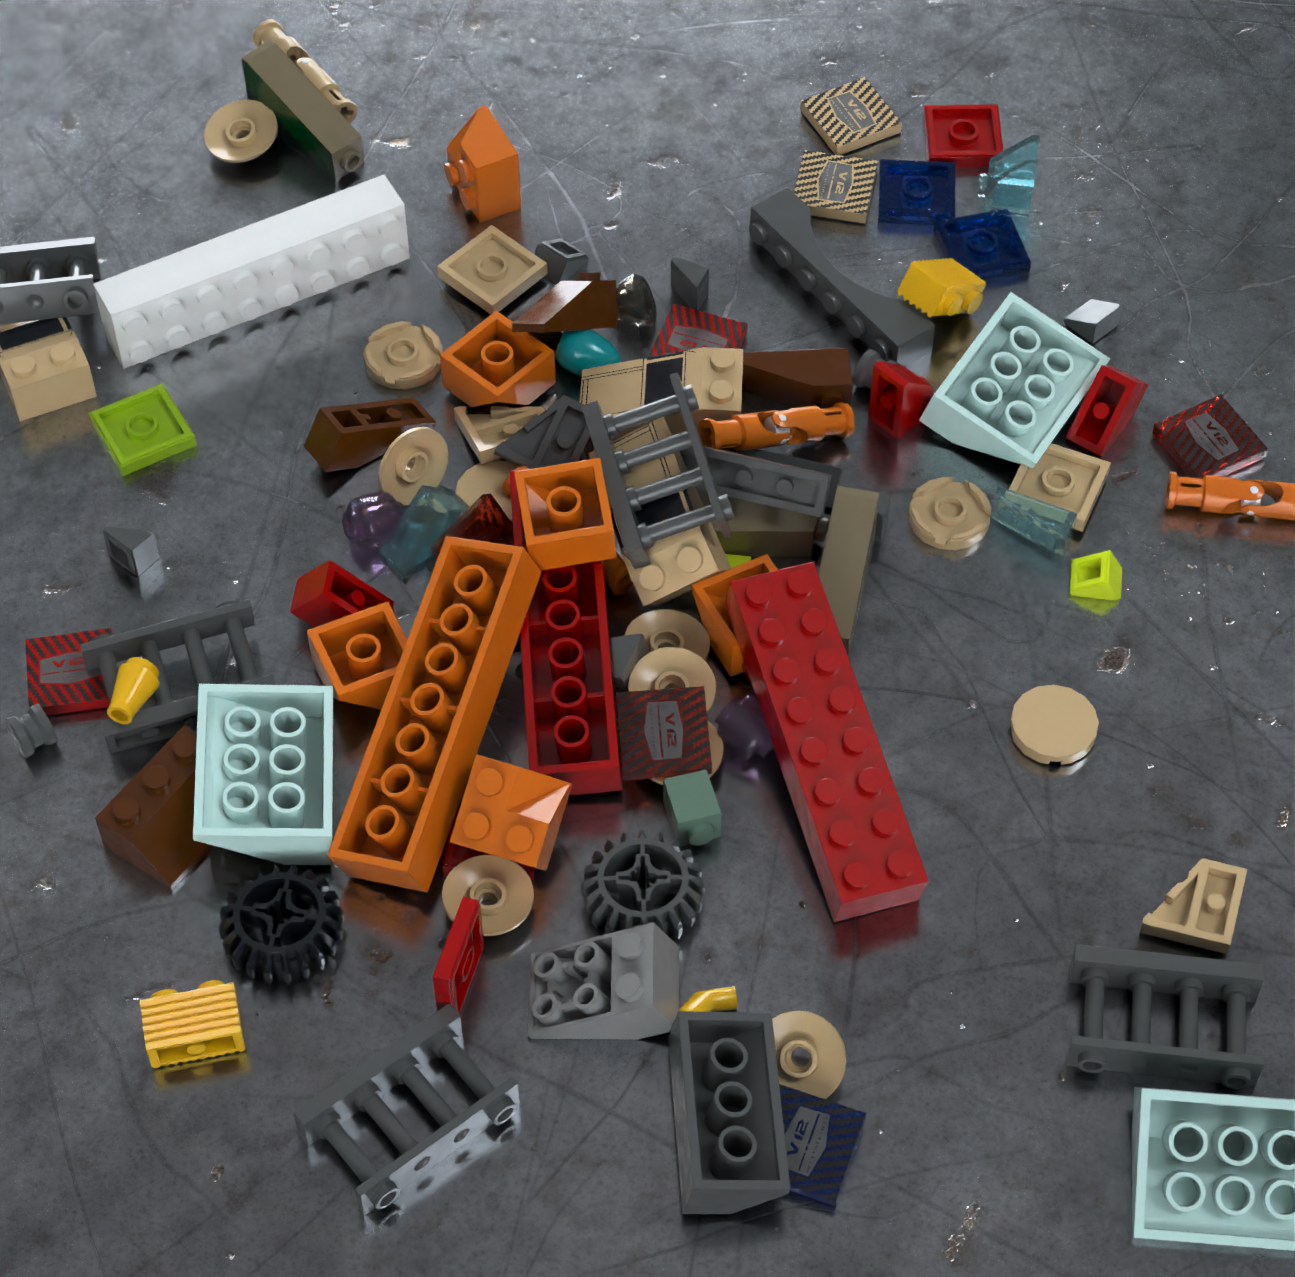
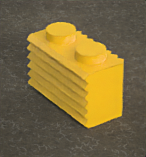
M952 258L930 259L926 261L914 260L904 276L897 293L898 297L903 296L904 301L909 300L910 305H915L916 309H921L922 313H927L928 318L966 313L972 314L982 303V292L986 287V282Z
M211 980L200 984L198 989L178 993L172 989H164L155 992L149 999L140 1000L145 1046L152 1068L167 1067L170 1064L177 1065L179 1062L186 1063L189 1060L196 1061L199 1058L206 1059L208 1056L214 1058L216 1055L223 1056L226 1053L233 1054L236 1051L243 1052L246 1049L234 982L225 984L219 980Z

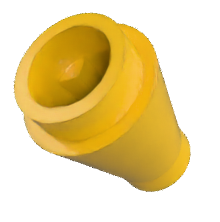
M132 657L126 663L119 666L111 703L107 709V715L113 721L120 724H130L135 714L158 689L160 673L153 663L143 658Z

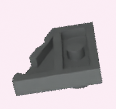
M563 395L542 414L534 417L521 430L505 442L500 443L496 447L494 455L519 467L526 466L529 469L578 461L590 437L581 408L584 404Z

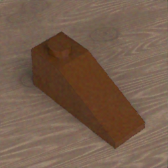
M577 272V280L560 281L512 324V332H559L617 328L616 280H601L600 272Z
M848 348L743 353L742 391L796 408L813 405L820 407V409L831 408L835 403L839 402L848 403L851 407L853 380Z
M414 397L322 407L317 412L304 447L325 472L358 468L385 454L391 443L402 433L416 427L433 429L436 421Z

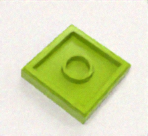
M163 383L89 412L90 421L122 476L197 446L194 433Z

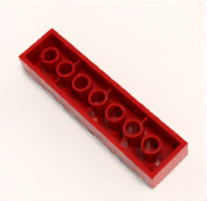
M522 470L509 471L514 546L524 547L527 551L514 472ZM603 560L541 570L539 581L520 631L529 770L572 783L569 795L622 791Z
M814 562L730 581L725 607L833 921L838 922L920 900L929 880Z

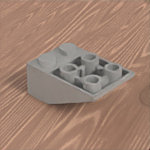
M654 922L531 953L528 1037L531 1039L638 1040L671 1031L679 1011V946Z

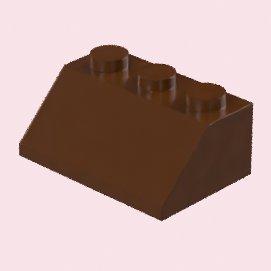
M186 725L161 748L95 817L104 847L170 890H173L213 847V845L193 840L197 732Z

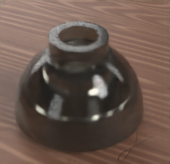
M638 273L631 274L622 280L616 288L617 320L621 319L625 323L636 327L652 326L656 320L657 311L650 286L642 275Z

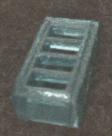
M998 486L995 492L991 518L1048 554L1062 560L1073 537L1077 514Z

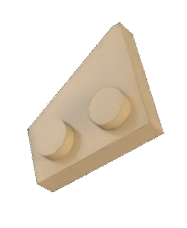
M459 406L454 408V415L457 425L481 464L503 459L494 455L496 447L545 410L543 407L509 408L507 406H491V414H468L467 406Z
M1202 858L1189 871L1188 878L1183 882L1177 883L1166 894L1165 901L1152 914L1148 913L1143 918L1140 933L1228 954L1247 869Z

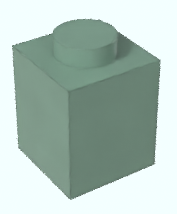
M707 769L663 779V804L674 838L678 839L680 847L689 844L703 845L712 839L721 837L722 813Z

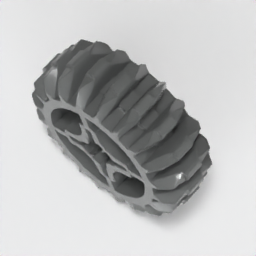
M641 830L638 834V839H630L623 832L620 837V844L607 839L604 845V852L594 850V854L591 857L592 864L586 865L584 869L581 894L585 899L584 910L587 915H592V924L595 926V929L605 927V934L654 922L666 935L670 934L680 939V936L683 934V926L692 928L695 923V914L700 913L703 907L702 895L705 894V882L702 879L700 864L693 862L691 849L680 851V843L677 838L667 844L664 843V836L661 831L654 839H648L644 831ZM642 879L645 880V889H646V898H645V899H642V898H641V880H642Z

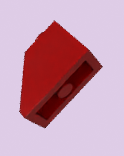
M877 361L873 365L868 418L896 439H900L920 422L919 419L932 398L933 386L925 378L914 374L903 365Z
M1101 365L1065 438L1099 456H1103L1132 420L1149 384L1114 366Z
M329 560L297 579L290 613L315 628L387 601L393 610L394 601Z

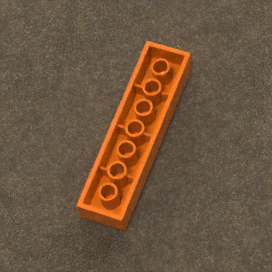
M445 537L327 855L349 877L428 893L475 756L479 750L541 575L540 569L524 547Z

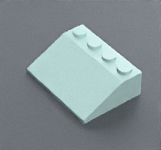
M1010 292L934 393L919 421L953 444L1034 468L1090 389L1101 365H1107L1110 358Z
M199 684L193 840L284 865H331V859L327 855L332 844L333 686Z
M1134 1087L1132 1118V1237L1295 1251V1099Z

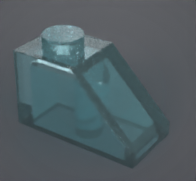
M1031 135L990 158L988 174L980 173L978 196L985 197L984 213L1029 217L1038 162L1040 135Z
M422 485L379 552L403 577L409 578L436 558L430 547L433 543L436 547V555L439 556L440 546L437 539L441 536L440 539L443 540V544L446 535L444 532L447 529L448 536L454 537L451 531V525L454 522L455 530L457 531L456 535H458V538H461L462 534H460V525L457 520L460 516L463 520L462 524H464V533L467 532L469 528L467 527L468 523H466L467 519L464 512L468 509L467 512L470 513L469 517L472 523L474 521V512L452 489Z

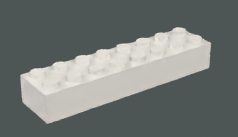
M381 175L96 282L93 286L105 337L123 369L410 259L405 205L386 176Z

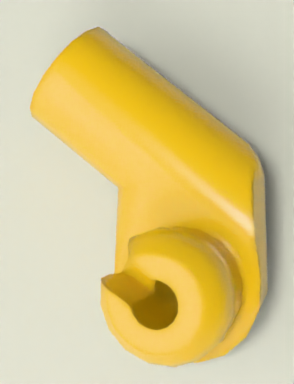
M735 987L695 992L679 1008V1011L721 1012L738 1009Z

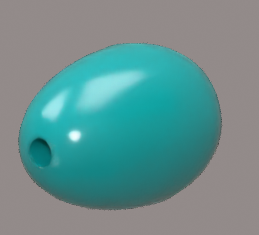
M591 329L564 331L555 353V359L562 368L579 376H582V370L621 362L620 354L613 344Z

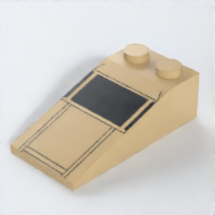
M67 317L0 324V375L19 421L97 397L89 363Z
M702 347L582 370L579 402L585 405L597 400L604 415L612 413L615 416L675 395L670 374L678 372L683 386L692 385L699 409L692 411L697 427L699 422L706 418L714 419L715 421L729 420L732 415L741 414L743 349ZM681 411L664 416L672 435L687 431ZM650 422L619 432V437L617 438H620Z
M661 417L614 440L613 443L616 450L623 449L624 452L670 437L672 434L665 418ZM595 450L588 453L590 459L597 458ZM676 452L630 468L631 473L625 474L624 478L627 487L634 485L635 489L688 470L680 452ZM692 487L641 505L642 509L636 511L635 514L639 524L645 522L648 526L703 507V503L696 488ZM608 496L614 532L626 568L643 606H660L691 591L692 584L731 569L711 522L653 542V547L647 549L651 564L634 569L625 552Z

